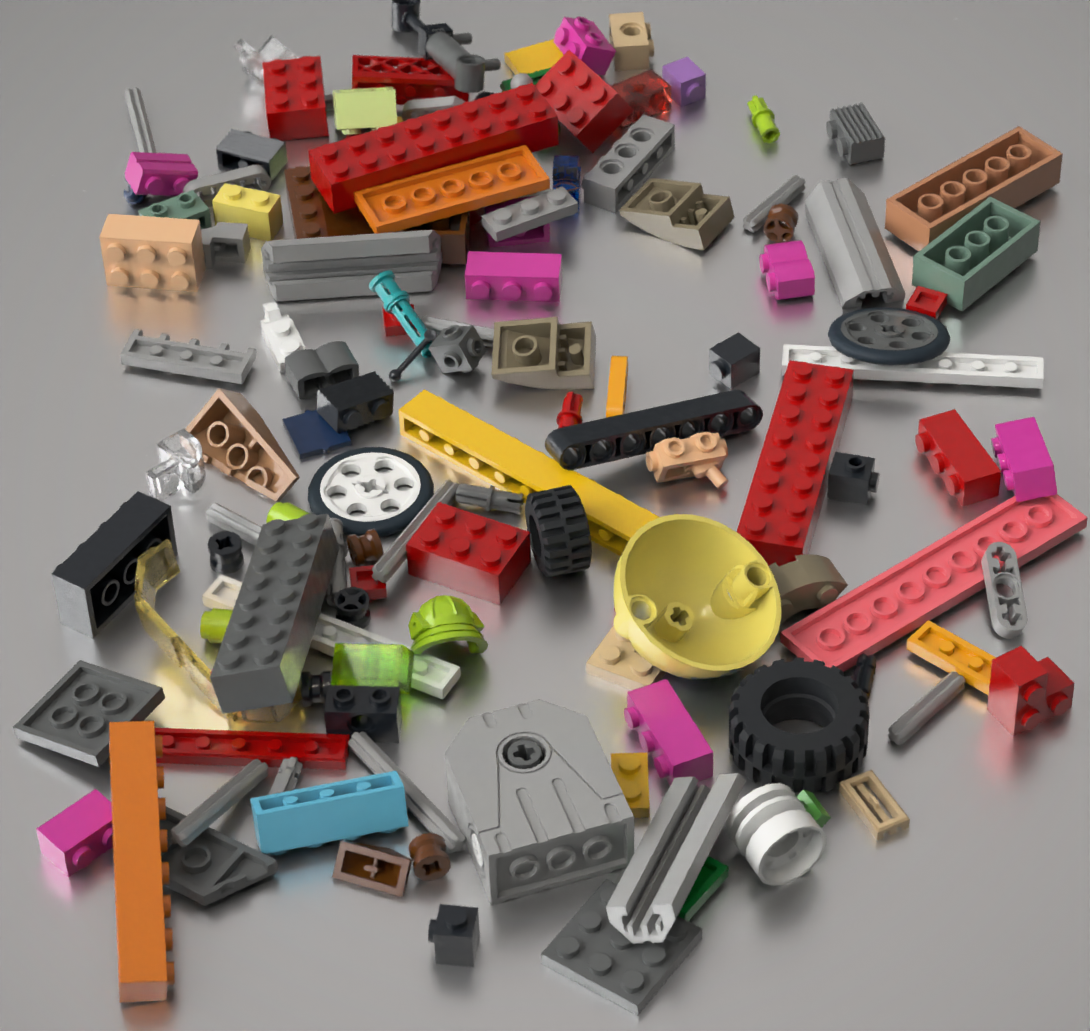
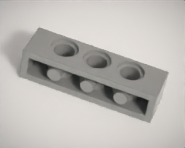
M643 114L635 124L629 127L624 136L614 143L609 152L599 159L594 168L584 175L582 180L584 203L616 213L675 149V125Z

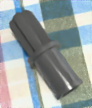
M461 483L456 491V501L458 503L484 507L487 512L494 509L520 515L524 494L496 490L495 486L492 485L490 488Z

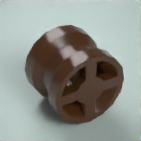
M776 204L771 207L764 224L766 237L776 243L791 240L798 223L797 211L787 204Z
M374 528L367 530L362 536L355 534L347 536L348 551L355 567L365 566L366 562L369 561L377 563L383 556L381 540Z
M436 833L421 834L410 842L408 849L413 860V871L417 878L426 881L437 880L449 872L451 863L449 856L445 853L446 843L441 835Z

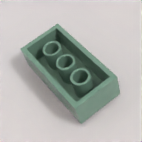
M992 197L987 198L914 255L912 286L916 288L921 286L946 293L947 304L960 311L965 310L1038 251L1041 221Z

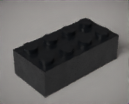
M137 491L106 522H103L97 531L84 543H81L74 553L55 568L51 575L61 624L94 638L178 555L171 505Z

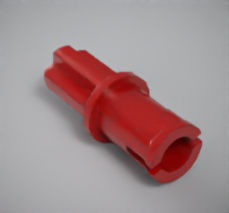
M573 391L567 393L563 401L562 411L557 415L558 428L582 423L583 419L580 413L583 397L581 394H575Z

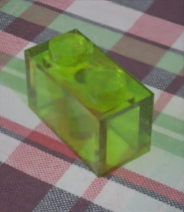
M335 643L331 685L400 687V694H410L414 652L402 644Z

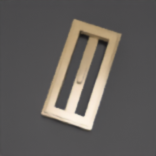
M872 770L839 782V792L877 841L883 839L886 832L889 835L895 834L898 827H901L902 830L909 828V817ZM862 783H867V785L871 788V790L881 801V803L884 805L887 811L891 814V816L893 817L892 819H889V817L879 806L878 800L874 797L873 794L869 793V791L865 788V786Z

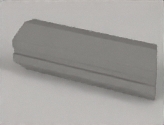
M841 178L831 182L830 180L820 181L805 200V214L842 309L861 307V299L865 298L868 293H871L872 297H877L881 292L885 303L904 301L906 293L865 194L848 178Z
M434 230L266 241L261 248L263 273L271 295L277 302L378 295L370 290L369 283L375 276L387 270L394 273V280L402 291H407V293L433 291L437 285L442 265L441 236Z
M739 773L719 774L711 790L706 785L698 787V780L694 776L674 778L606 905L610 924L633 944L644 943V941H651L652 943L664 941L746 782V779Z

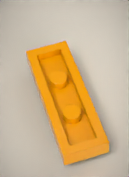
M927 620L907 639V650L948 673L956 671L965 678V683L989 695L992 659L996 657L930 620Z

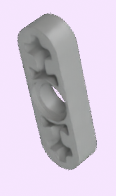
M251 165L191 180L184 186L183 193L191 190L195 193L200 192V199L210 208L213 207L212 200L224 183L231 182L240 187L268 191L271 186V179L263 166Z
M994 542L989 545L981 560L991 622L994 631L999 636L1013 639L1021 634L1028 621L1017 555L1010 545L1004 542ZM994 555L999 556L1000 561H1005L1001 568V573H998L1000 570L999 560L993 558ZM996 585H1008L1012 589L1013 595L1010 597L1002 596L996 590ZM1007 612L1009 614L1010 621L1016 622L1014 626L1010 625L1009 620L1004 619Z

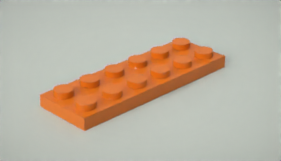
M523 145L356 191L354 196L355 203L375 234L392 233L550 189V178L528 147Z

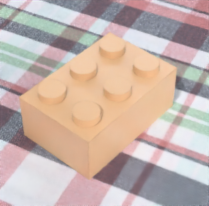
M108 214L99 236L107 286L198 292L206 269L200 220Z

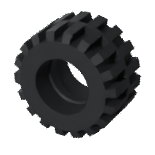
M571 485L528 494L525 505L527 531L530 532V545L535 561L544 576L550 578L589 569L592 558L591 535L582 501Z

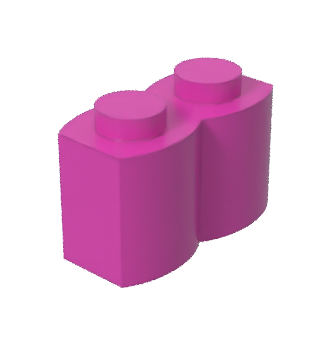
M802 240L764 245V254L759 256L760 269L762 273L767 272L766 283L768 291H773L777 300L815 295L814 270L807 257Z

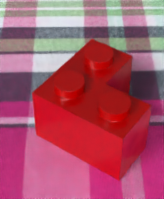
M1021 645L992 659L987 710L1012 736H1015L1026 730H1032L1040 723L1054 716H1060L1071 709L1075 683L1049 657L1037 661Z

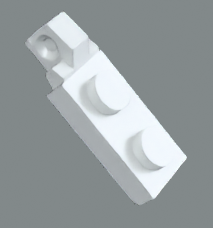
M274 301L263 304L265 320L261 321L262 336L281 373L286 371L285 357L296 351L304 350L306 347L292 318L288 314L281 316L279 307Z

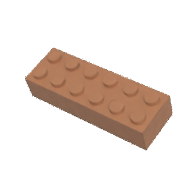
M1018 126L886 199L885 229L919 252L989 197L1016 208L1059 184L1063 154Z

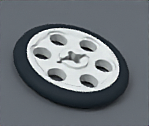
M363 447L346 451L324 463L311 480L308 487L307 500L314 514L328 513L329 518L341 520L343 523V535L350 536L355 534L362 536L367 530L374 528L379 537L400 532L410 524L434 495V483L428 470L419 460L411 455L391 448ZM384 467L392 469L389 473L377 472L378 469ZM350 471L359 473L355 477L344 476L345 473ZM400 485H409L412 487L407 491H400L396 489ZM334 493L345 494V496L340 499H333L329 497ZM389 506L399 508L393 513L383 511L384 508ZM356 510L365 512L364 515L359 517L349 515Z

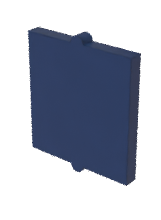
M306 410L303 414L282 419L285 430L300 459L322 453L327 455L330 451L352 446L347 431H342L338 434L317 410Z

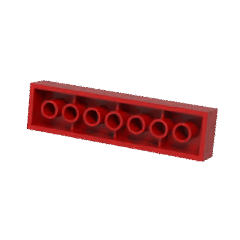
M533 83L520 85L517 88L494 93L487 97L464 102L457 106L437 110L424 116L411 118L404 122L381 127L374 131L354 135L344 140L310 149L308 152L311 180L334 214L358 207L354 196L356 191L526 145L531 153L559 145L558 115Z
M789 360L737 528V533L752 544L768 566L775 562L778 566L796 561L795 556L809 554L828 487V473L834 454L838 452L852 402L853 369Z

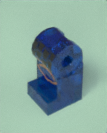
M554 155L553 189L563 186L578 202V213L575 214H579L582 196L580 157Z

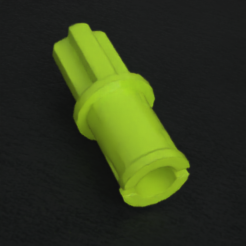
M752 96V100L747 103L752 114V124L759 130L765 143H773L780 137V131L774 122L775 115L772 110L768 109L762 97Z

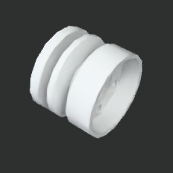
M781 783L766 784L751 791L735 805L726 821L727 835L741 854L746 857V860L761 881L772 886L789 883L804 875L817 863L826 848L827 836L811 814L806 812L803 804L790 787Z

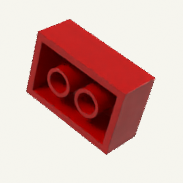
M570 50L535 84V87L558 115V122L592 153L634 111L610 85Z
M303 56L295 59H274L262 62L266 116L270 138L288 141L329 136L321 57Z
M438 502L406 544L408 574L501 605L531 562L530 532Z

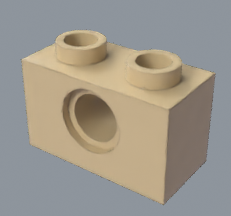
M643 12L609 14V40L616 51L613 57L614 70L649 69V57H654L653 39H651L650 23H645Z

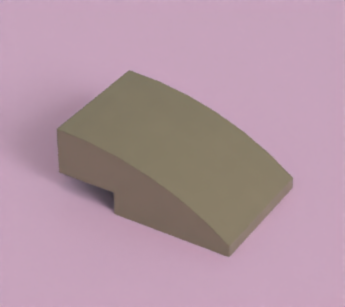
M650 178L619 210L620 216L645 232L673 244L698 250H705L735 218L730 197L704 194L701 183Z
M558 317L494 322L491 373L493 379L542 389H594L596 334L592 321L560 324Z

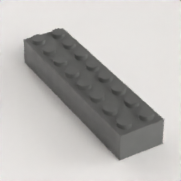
M328 513L321 515L306 514L298 519L286 521L276 519L262 525L210 675V680L223 714L293 703L340 549Z

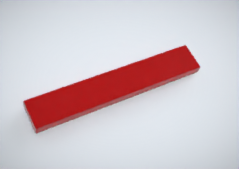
M155 728V735H162L163 757L156 758V763L246 766L253 759H258L261 763L265 762L268 767L280 768L283 759H290L292 756L302 763L303 769L346 770L350 749L348 746L350 735Z

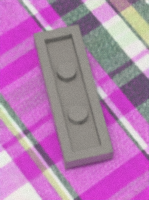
M562 186L481 215L482 226L498 242L578 213V202Z

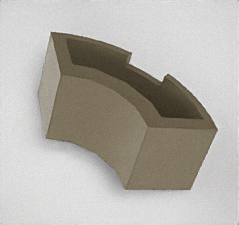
M805 554L795 556L796 561L778 566L776 562L769 565L778 585L781 598L780 625L800 611L812 608L821 609L830 604L848 586L829 558Z

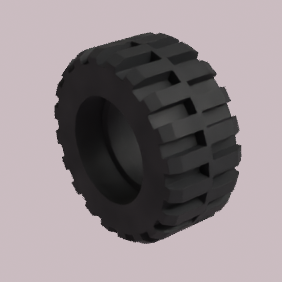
M794 658L790 662H785L784 659L774 661L772 666L767 667L764 664L754 670V675L749 673L740 682V685L734 689L731 696V704L729 705L730 754L734 756L733 761L738 769L745 771V776L754 783L759 781L762 783L761 786L781 783L789 786L796 793H800L803 789L813 794L818 790H822L824 793L834 789L836 783L851 778L852 773H856L863 764V758L867 753L869 730L867 698L864 692L858 688V684L849 675L844 677V672L835 666L831 668L826 667L823 661L815 659L813 662H805L804 658ZM801 719L817 723L824 728L812 733L795 734L780 730L773 725L785 720Z

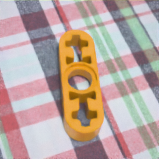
M611 356L606 418L625 414L628 356Z

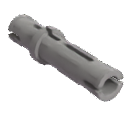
M330 518L340 548L326 591L327 603L335 607L334 598L340 590L347 588L345 557L348 550L346 542L343 541L342 521L338 518Z

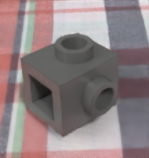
M453 325L445 328L429 346V350L442 373L470 372L479 365L480 359L487 352L474 325L461 327Z

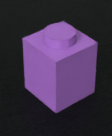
M688 57L663 65V90L680 107L706 98V74Z

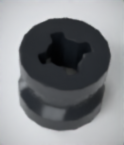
M222 531L209 538L208 551L210 553V566L213 571L219 574H232L242 568L244 557L241 551L242 541L238 534Z
M348 587L336 594L334 598L335 609L337 610L336 619L362 629L365 628L371 620L367 592L361 588Z
M331 670L323 671L320 675L302 672L303 707H311L314 703H322L325 706L327 687L332 685Z

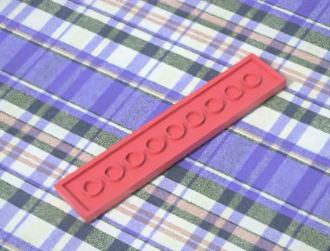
M1058 494L1017 502L1015 496L781 631L780 642L798 658H804L805 662H813L814 659L823 661L826 667L831 668L835 666L844 672L856 665L857 659L861 654L864 653L867 656L875 654L922 626L927 620H932L984 589L985 581L981 560L990 544L1004 542L1010 545L1015 550L1018 566L1021 567L1086 528L1088 517ZM994 555L993 558L999 560L1000 570L998 573H1001V568L1005 561H1000L999 556Z

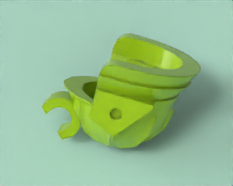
M447 595L436 596L421 605L418 612L412 613L408 625L411 640H414L410 648V654H422L426 649L434 645L450 641H467L469 651L472 654L483 653L488 648V643L480 633L485 628L484 624L476 613L471 611L470 606L460 598Z

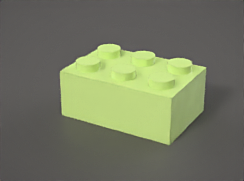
M394 88L333 90L335 127L341 129L343 135L361 134V128H371L374 131L381 127L397 124Z

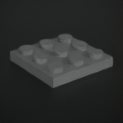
M79 660L13 729L18 739L100 767L109 757V722L144 721L165 699L162 687Z
M606 879L541 953V964L639 1015L701 941L702 928L677 916L663 942L652 943L651 941H644V943L633 944L609 922L606 905L617 884Z

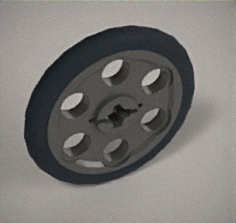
M882 307L852 311L838 317L831 324L828 331L832 346L840 353L859 361L881 365H909L932 360L941 355L950 343L948 330L939 320L923 313L901 308Z

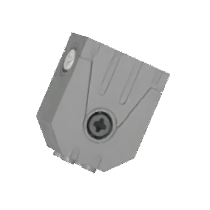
M539 699L528 702V704L522 703L493 711L492 713L470 717L445 752L448 803L460 832L466 837L465 844L491 905L502 903L508 899H516L538 893L548 888L553 889L571 884L577 880L604 875L617 869L627 868L634 855V815L586 715Z

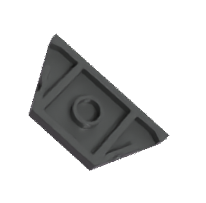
M166 806V820H159L160 830L167 829L168 841L167 852H161V862H169V885L164 886L206 906L277 872L278 865L276 859L210 827L204 830L186 847H181L178 843L174 844L171 840V829L187 816Z

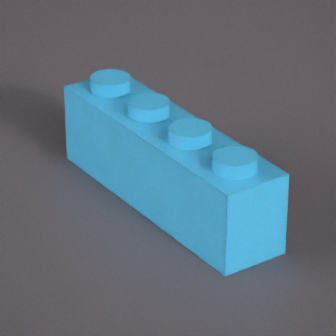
M397 770L250 798L255 836L260 851L264 854L280 855L286 853L289 849L305 846L315 848L330 841L340 839L356 840L362 835L376 832L392 833L398 828L409 826L404 785Z

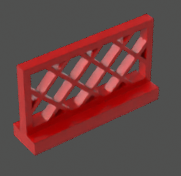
M352 55V89L392 87L395 89L396 105H405L410 100L456 96L465 102L469 101V93L455 89V79L434 60L413 57Z

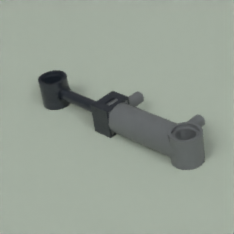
M392 0V29L405 33L416 31L418 33V54L425 60L437 62L455 79V89L465 93L482 91L484 89L485 72L501 68V62L498 58L485 60L481 56L470 54L461 46L472 43V35L470 33L453 34V29L446 23L424 24L420 20V0Z

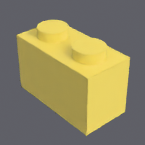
M224 183L212 200L215 226L217 222L248 224L250 238L272 241L283 225L281 195Z

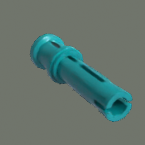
M390 270L384 271L371 280L369 288L372 292L378 294L384 303V310L389 314H394L417 347L424 340V333L428 329L409 304L410 296L407 291H402L394 280V273ZM429 343L421 351L425 359L433 356L429 350V346L432 343Z

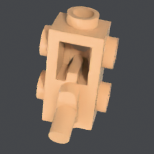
M702 432L685 439L675 437L664 439L655 444L653 451L646 452L647 468L650 472L653 471L657 483L693 476L696 478L707 476L718 489H721L729 481L720 471L725 458L728 456V448L725 439L720 438L719 433Z

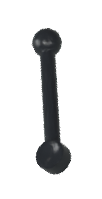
M428 329L424 333V340L397 369L390 371L389 379L391 381L398 382L401 379V373L429 343H433L437 338L435 330Z

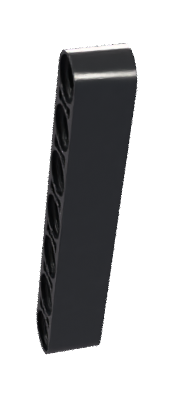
M731 390L558 428L547 436L545 449L563 469L576 470L646 454V452L653 451L655 444L668 438L685 439L702 432L719 433V436L723 437L749 431L759 425L763 417V411L744 391Z

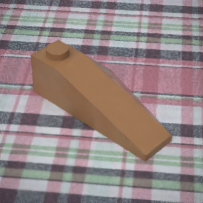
M218 388L179 436L199 460L215 466L221 472L246 483L247 486L274 501L280 502L300 478L259 413L241 393Z

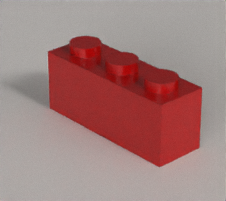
M955 409L919 419L918 434L915 436L917 449L920 453L925 454L931 463L934 473L941 476L946 483L950 495H954L962 507L999 496L1001 470Z

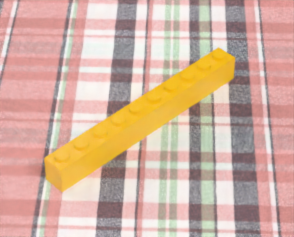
M425 389L398 410L400 434L501 491L524 494L523 503L525 504L530 493L571 485L582 501L588 520L591 540L620 557L628 541L638 529L648 522L660 518L648 509L638 506L622 495L598 484L596 481L574 470L563 469L556 460L546 456L543 452L535 450L519 439L500 431L493 425L478 419L469 412L454 406L442 397L436 396Z

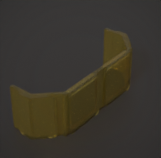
M166 539L159 546L150 548L138 557L135 577L136 594L133 596L136 602L135 606L147 634L179 668L184 667L188 671L194 684L222 712L210 680L212 671L154 611L156 591L180 573L171 542ZM299 685L293 703L225 713L224 716L227 718L231 717L234 721L243 718L247 722L279 723L302 700Z

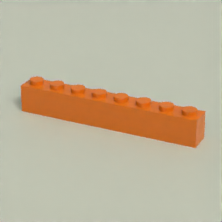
M154 721L109 722L119 1003L167 1000V985H174L175 977L174 961L166 962V951H173L172 928H165L164 918H171L170 894L163 895V885H169V862H161V852H167L168 850L167 829L160 830L159 820H166L165 798H158V789H164V766H156V758L163 757L162 735H155Z

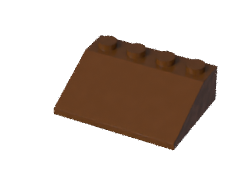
M310 166L284 169L287 199L295 239L375 234L358 207L335 214L332 212L311 180Z

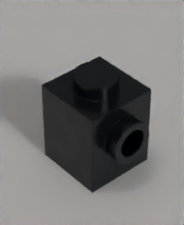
M739 332L710 348L709 374L728 388L732 389L760 373V347Z
M835 452L828 473L827 499L867 505L870 493H876L879 485L880 473L874 472L875 458Z
M440 904L437 920L431 919L428 929V942L434 943L436 964L474 967L480 940L478 908Z

